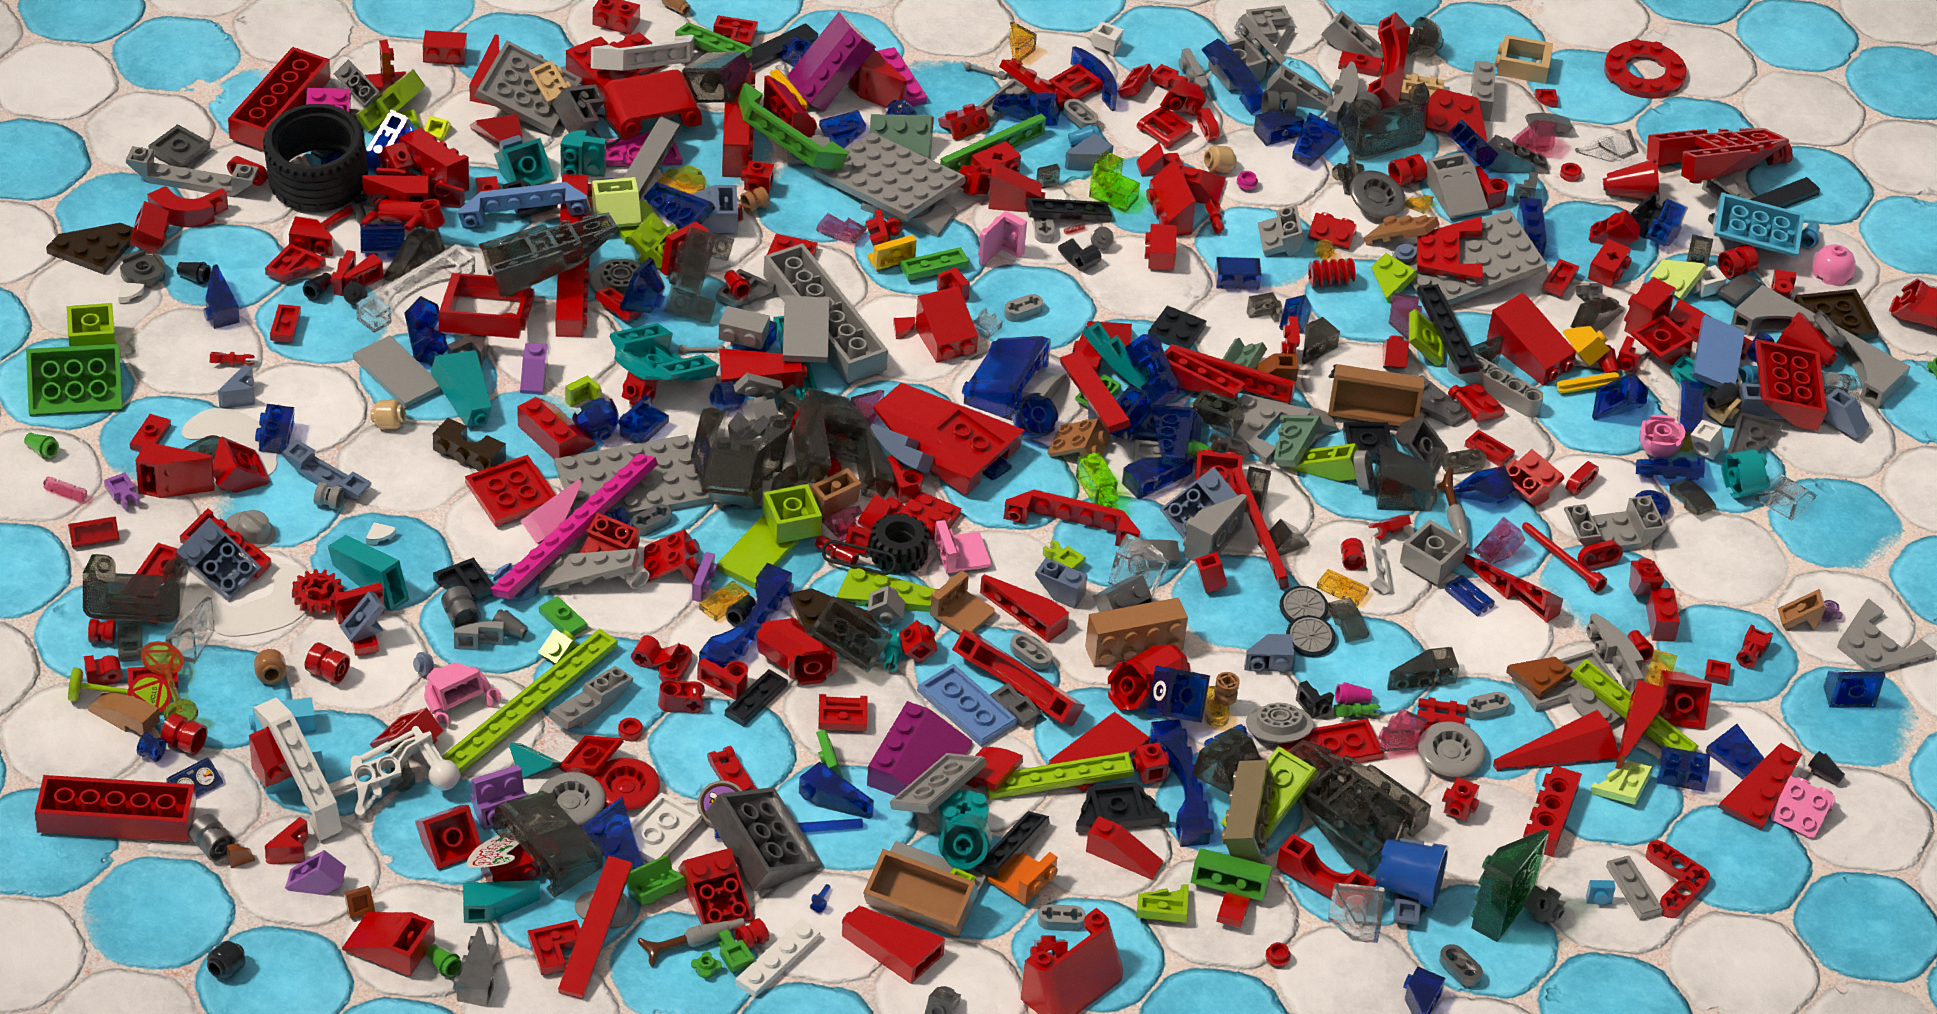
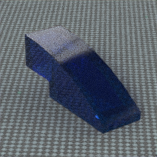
M1683 379L1680 381L1677 421L1679 426L1680 423L1684 426L1686 432L1684 438L1691 439L1690 434L1703 420V382Z

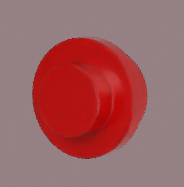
M1276 942L1267 948L1265 957L1274 966H1284L1289 963L1291 953L1287 945Z

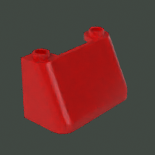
M668 70L612 80L604 87L605 116L621 134V140L637 136L641 130V120L680 113V119L685 126L694 127L702 125L701 111L685 75L679 70Z
M1097 907L1088 913L1084 919V927L1090 935L1057 959L1049 952L1040 951L1025 960L1020 1000L1036 1013L1078 1014L1122 980L1123 966L1109 918Z

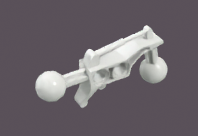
M414 726L411 731L390 742L387 741L361 756H353L350 768L352 776L330 783L328 786L334 798L357 790L358 802L355 807V814L358 819H363L376 798L382 797V788L403 781L402 769L408 758L418 751L422 753L431 767L428 778L436 789L444 791L453 789L460 779V771L454 762L441 757L433 744L430 731L422 733L418 726ZM403 741L391 754L363 764V762L383 753L384 751L390 749L391 746ZM386 767L395 768L390 774L383 772ZM364 775L371 776L368 782L359 781ZM370 792H373V795L368 799ZM302 795V801H303V803L305 804V806H306L307 808H309L308 805H307V803H306V801H305V799H304V797H303V795Z

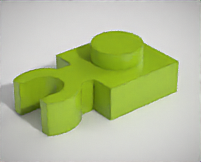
M1051 540V549L1046 546L1043 547V556L1072 569L1078 570L1085 564V556L1069 546L1064 549L1061 548L1059 542Z

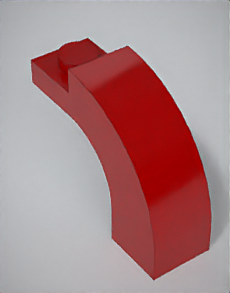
M167 186L147 194L149 203L169 211L167 218L170 221L169 225L178 227H199L214 222V215L228 209L227 192L223 188L195 199L179 197Z

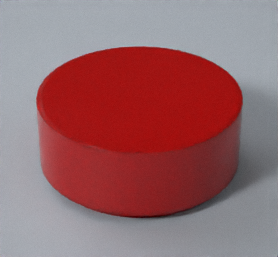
M1565 163L1561 166L1560 177L1568 182L1578 181L1581 177L1582 169L1575 163Z
M625 718L618 725V734L625 741H636L643 734V725L636 718Z

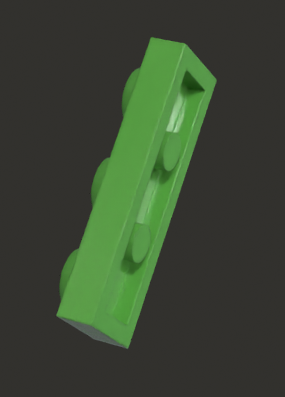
M961 247L900 261V268L908 281L937 275L955 267L958 270L969 267V260Z

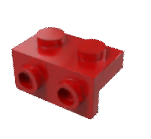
M973 103L962 106L963 109L959 111H948L945 113V116L938 118L940 127L950 128L953 140L964 138L990 127L986 108L975 106Z
M1326 212L1321 214L1315 213L1308 233V239L1349 250L1353 237L1357 233V224L1348 218H1342V220L1334 218L1333 215Z

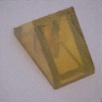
M1010 22L1008 39L1012 58L1022 61L1036 50L1037 34L1015 22Z

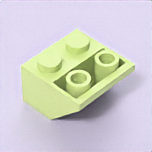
M635 177L592 181V203L598 229L631 227L641 224L639 192Z

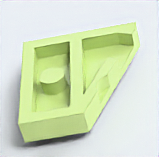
M1662 259L1649 277H1655L1675 287L1674 295L1684 300L1707 271L1708 267L1703 263Z
M1627 761L1620 769L1613 770L1607 774L1606 780L1602 783H1593L1591 794L1636 805L1652 774V766Z

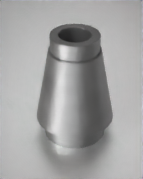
M499 609L492 620L504 622V634L520 639L525 637L529 628L508 610L503 611Z

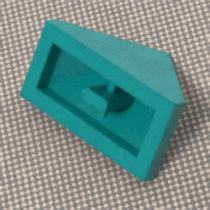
M510 743L509 748L515 765H519L522 769L523 778L559 768L561 764L560 761L522 743Z

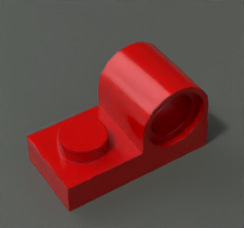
M1475 166L1488 208L1494 209L1503 206L1506 202L1508 183L1500 178L1489 179L1481 166Z
M893 455L885 457L884 474L897 500L902 504L907 503L910 498L914 500L922 491L923 475L921 472L914 469L903 470L901 463L898 464Z
M702 658L697 665V680L736 700L747 689L748 666L741 661H732L722 668L716 663Z

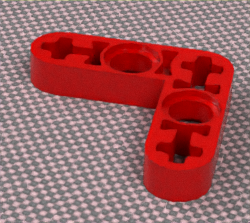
M1654 840L1648 844L1646 850L1647 860L1678 880L1660 900V905L1663 908L1662 915L1667 918H1676L1707 888L1710 873L1706 868L1663 841ZM1679 862L1684 867L1680 869L1675 868L1672 863ZM1686 889L1691 894L1683 895L1678 890Z

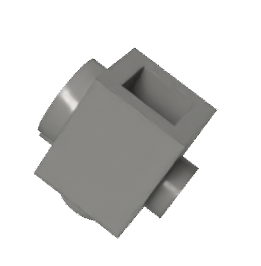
M886 586L869 594L868 612L883 627L903 620L905 601L898 595L896 589Z

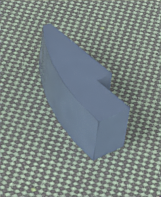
M871 424L870 428L889 453L904 464L924 473H929L934 456L916 450L919 441Z

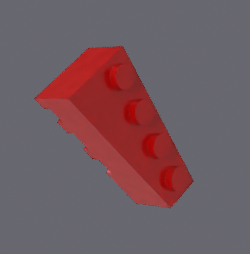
M422 128L399 137V143L404 142L408 152L412 155L414 162L412 167L414 170H417L423 176H429L430 179L463 188L465 192L469 190L468 156L465 154L462 156L458 155L459 151L457 149L447 148L445 142H437L435 136Z

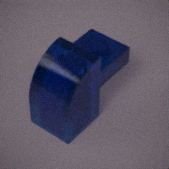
M1667 198L1659 218L1653 219L1645 238L1662 246H1670L1682 229L1681 223L1688 207Z

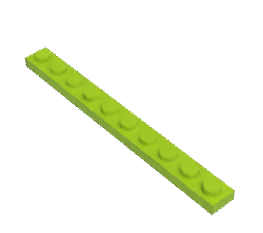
M598 629L441 757L454 762L458 766L460 774H462L618 647V640L603 630Z

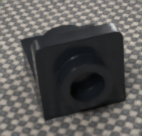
M1307 680L1298 684L1295 700L1311 718L1331 711L1334 699L1332 692L1320 696L1318 691Z

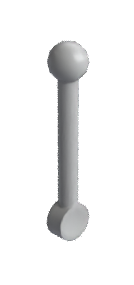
M970 62L964 63L966 70H977L997 76L1001 80L1005 78V72L1003 71L995 72L974 66Z
M680 345L679 353L685 354L687 351L719 352V349H725V346L687 347L686 345Z

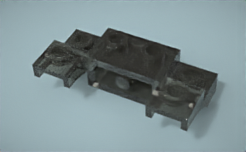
M694 227L688 228L682 251L679 250L675 258L677 267L676 271H672L669 279L671 288L664 312L710 323L716 301L702 297L700 293L711 257L728 261L734 239L715 232L711 234Z

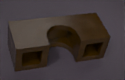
M447 418L432 433L434 451L472 467L477 471L502 464L506 461V443L488 435L478 442H468L467 426L453 419Z

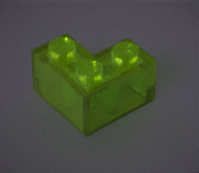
M1104 151L1092 164L1089 197L1100 202H1107L1109 206L1126 213L1139 198L1140 183L1122 175L1124 158Z

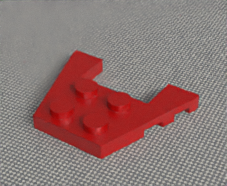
M1482 217L1433 229L1427 235L1417 236V271L1439 276L1449 274L1457 276V279L1460 280L1470 278L1475 279V283H1483V263L1460 264V238L1482 237Z

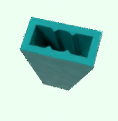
M472 350L435 356L430 373L467 427L486 424L492 406L477 352Z
M347 535L328 545L333 566L359 587L381 583L384 606L388 610L392 611L409 600L399 560Z

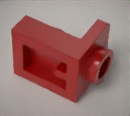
M957 267L937 275L938 291L959 286L964 300L969 299L970 283Z
M1626 336L1619 351L1617 366L1618 369L1636 374L1641 356L1635 354L1636 348L1633 347L1635 338Z

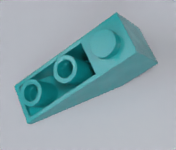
M540 881L463 883L464 923L490 922L540 900Z

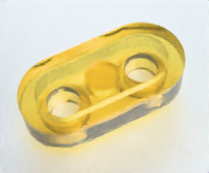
M1209 686L1204 690L1203 695L1205 720L1210 726L1223 727L1229 721V705L1218 704L1214 699V689L1216 686Z

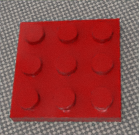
M528 455L465 476L466 485L495 527L528 516L556 495Z

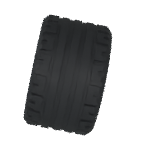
M307 104L282 113L268 126L263 138L268 181L272 193L283 204L301 211L323 212L348 204L354 196L361 193L363 190L362 175H369L365 138L360 122L350 112L333 105ZM314 150H330L344 154L332 162L317 166H304L289 162L295 156Z

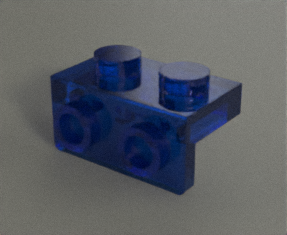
M645 395L627 413L620 417V436L635 444L648 442L669 422V415L652 407L651 397Z

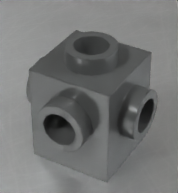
M1534 885L1522 906L1533 912L1531 917L1543 924L1546 921L1554 923L1555 920H1559L1564 914L1566 901L1560 898L1562 893L1550 886L1546 889L1543 886Z

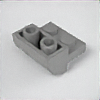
M1297 205L1276 210L1277 217L1258 222L1265 257L1284 251L1290 257L1302 248L1304 236Z

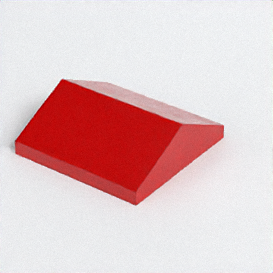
M585 735L561 762L559 769L566 773L579 772L593 776L600 771L624 741L622 738Z

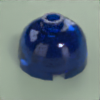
M1030 393L1016 403L1012 412V421L1014 426L1025 430L1024 437L1038 439L1048 436L1055 430L1058 412L1050 398L1041 396V393Z
M598 398L583 404L580 407L582 411L578 415L574 412L572 416L576 428L593 440H606L611 437L619 423V412L613 399L609 398L610 401H606L605 398Z

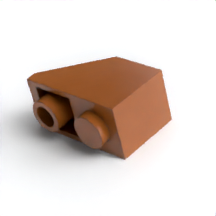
M1274 353L1258 363L1255 369L1296 382L1298 375L1297 354Z

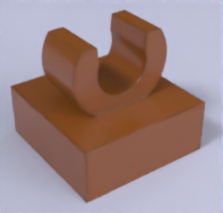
M369 886L344 892L347 912L350 918L365 915L367 912H375Z

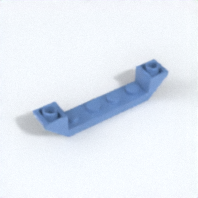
M567 182L482 191L458 210V215L462 227L467 228L484 226L485 213L566 204L569 215L573 216L590 214L591 208L587 195Z

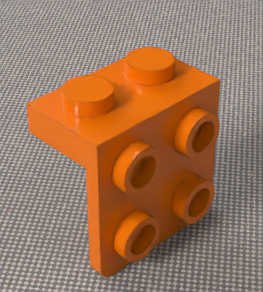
M1022 852L999 878L988 875V881L1026 905L1054 879L1058 872V857L1049 852L1038 862Z

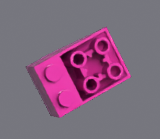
M307 88L306 105H333L351 113L350 89Z

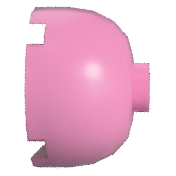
M1837 244L1826 245L1816 253L1811 270L1816 278L1817 276L1823 278L1822 282L1834 286L1844 285L1847 283V280L1853 279L1856 261L1853 253L1848 248Z
M1652 415L1649 420L1642 422L1639 440L1647 454L1657 458H1668L1675 455L1681 449L1686 432L1681 423L1680 426L1675 423V418L1667 415Z

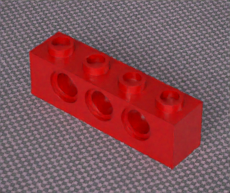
M1554 765L1551 774H1545L1542 784L1545 790H1539L1536 804H1539V806H1533L1529 819L1532 821V824L1527 823L1523 837L1527 838L1525 849L1551 857L1554 856L1576 797L1582 773Z

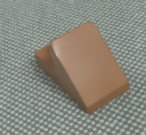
M1818 589L1777 609L1781 624L1785 630L1805 621H1808L1815 630L1826 606L1822 592Z

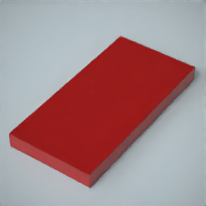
M1114 711L1051 758L1048 765L1129 752L1131 758L1135 755L1136 747L1150 743V737ZM1097 782L1076 785V787L1085 792Z
M1368 719L1316 727L1301 740L1291 743H1278L1279 747L1313 766L1317 771L1380 760L1384 757V752Z

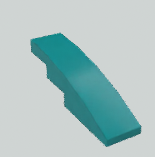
M1099 321L1082 332L1094 349L1115 371L1145 394L1149 395L1161 386L1138 351L1135 349L1129 352L1118 335L1110 338Z

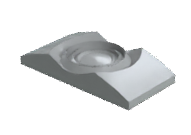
M942 198L908 221L882 209L881 211L883 218L889 219L893 217L899 219L905 226L938 237L954 217L957 209ZM866 201L861 205V210L875 214V211L880 209Z

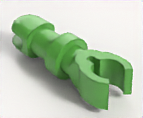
M1354 703V706L1336 704L1334 705V714L1336 717L1354 715V717H1361V715L1377 716L1381 712L1373 711V709L1381 707L1378 704L1361 705L1360 703Z

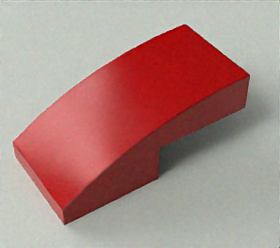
M1226 892L1216 922L1241 928L1251 898Z

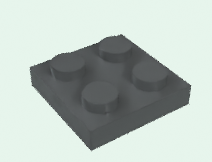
M177 124L149 144L148 149H153L155 156L173 166L186 167L210 149V141Z

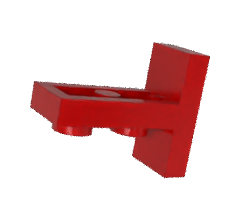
M379 40L380 73L365 75L380 93L406 74V71L395 72L394 64H391V61H394V50L389 48L388 40Z

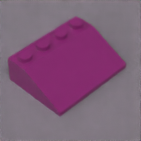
M838 12L787 77L796 90L811 105L824 112L876 46L841 12Z
M907 701L868 765L867 786L897 796L946 753L966 755L973 741L929 708Z

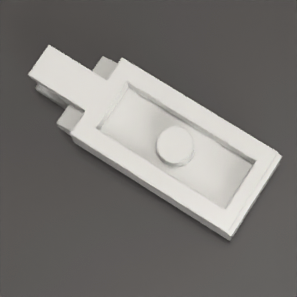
M1373 536L1370 540L1363 543L1366 556L1365 564L1369 574L1368 581L1374 589L1377 588L1383 594H1386L1391 590L1387 559L1381 552L1380 541Z

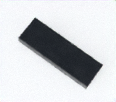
M768 669L725 709L724 716L744 727L788 686V680Z

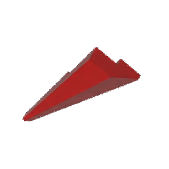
M1465 553L1462 563L1507 600L1515 596L1546 623L1560 615L1563 598Z
M1595 710L1494 759L1493 767L1496 771H1501L1502 768L1517 767V770H1521L1525 766L1538 765L1539 768L1553 767L1554 765L1568 766L1575 765L1578 761L1589 760L1591 763H1598L1601 759H1611L1612 762H1615L1619 752L1611 725L1598 710Z

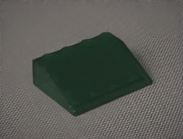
M1541 830L1501 846L1492 856L1488 855L1482 864L1484 872L1478 882L1481 887L1475 896L1477 904L1471 913V917H1473L1472 929L1498 942L1525 907L1522 905L1534 885H1537L1549 835L1548 830Z

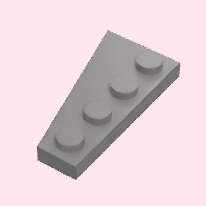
M637 549L559 555L543 569L538 587L540 595L549 594L550 589L558 587L560 591L569 589L570 584L582 582L583 585L589 584L602 576L604 579L633 573L639 558Z

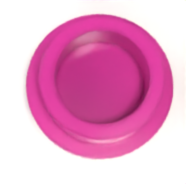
M1243 171L1237 177V185L1240 188L1250 190L1257 187L1258 179L1255 173Z

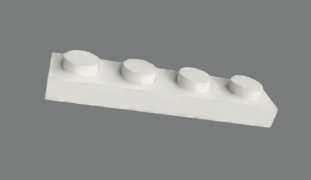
M800 919L736 978L735 985L756 998L820 939L821 932Z

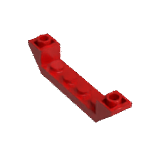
M1035 489L1005 501L1003 519L1026 524L1030 512L1117 532L1115 546L1129 549L1130 542L1139 541L1141 531L1123 510Z

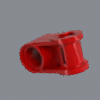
M663 681L659 687L658 706L665 712L699 713L705 707L702 699L705 687L697 681Z

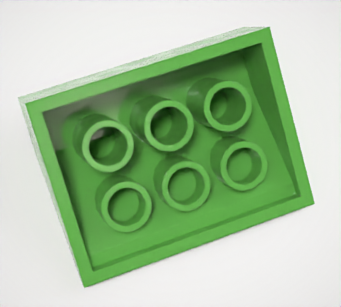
M119 344L26 349L29 415L122 410V369Z

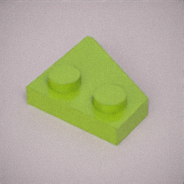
M1387 253L1371 266L1388 303L1418 276L1415 269Z
M1183 884L1180 890L1172 892L1164 888L1155 892L1138 894L1136 918L1186 923L1189 884Z

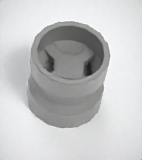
M319 482L314 493V504L320 506L329 505L330 508L338 510L343 501L344 488L339 486L329 487L327 483Z

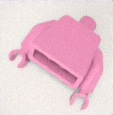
M454 662L441 669L434 668L427 675L428 684L425 685L424 699L431 714L435 715L434 718L438 724L439 722H445L447 728H449V717L446 713L441 712L442 709L446 711L484 692L486 693L485 703L487 706L493 707V698L498 703L500 702V690L490 688V682L477 667H468Z

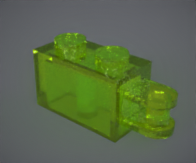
M1095 452L1078 457L1076 478L1091 502L1117 509L1118 505L1116 502L1119 498L1117 494L1118 481L1101 454Z

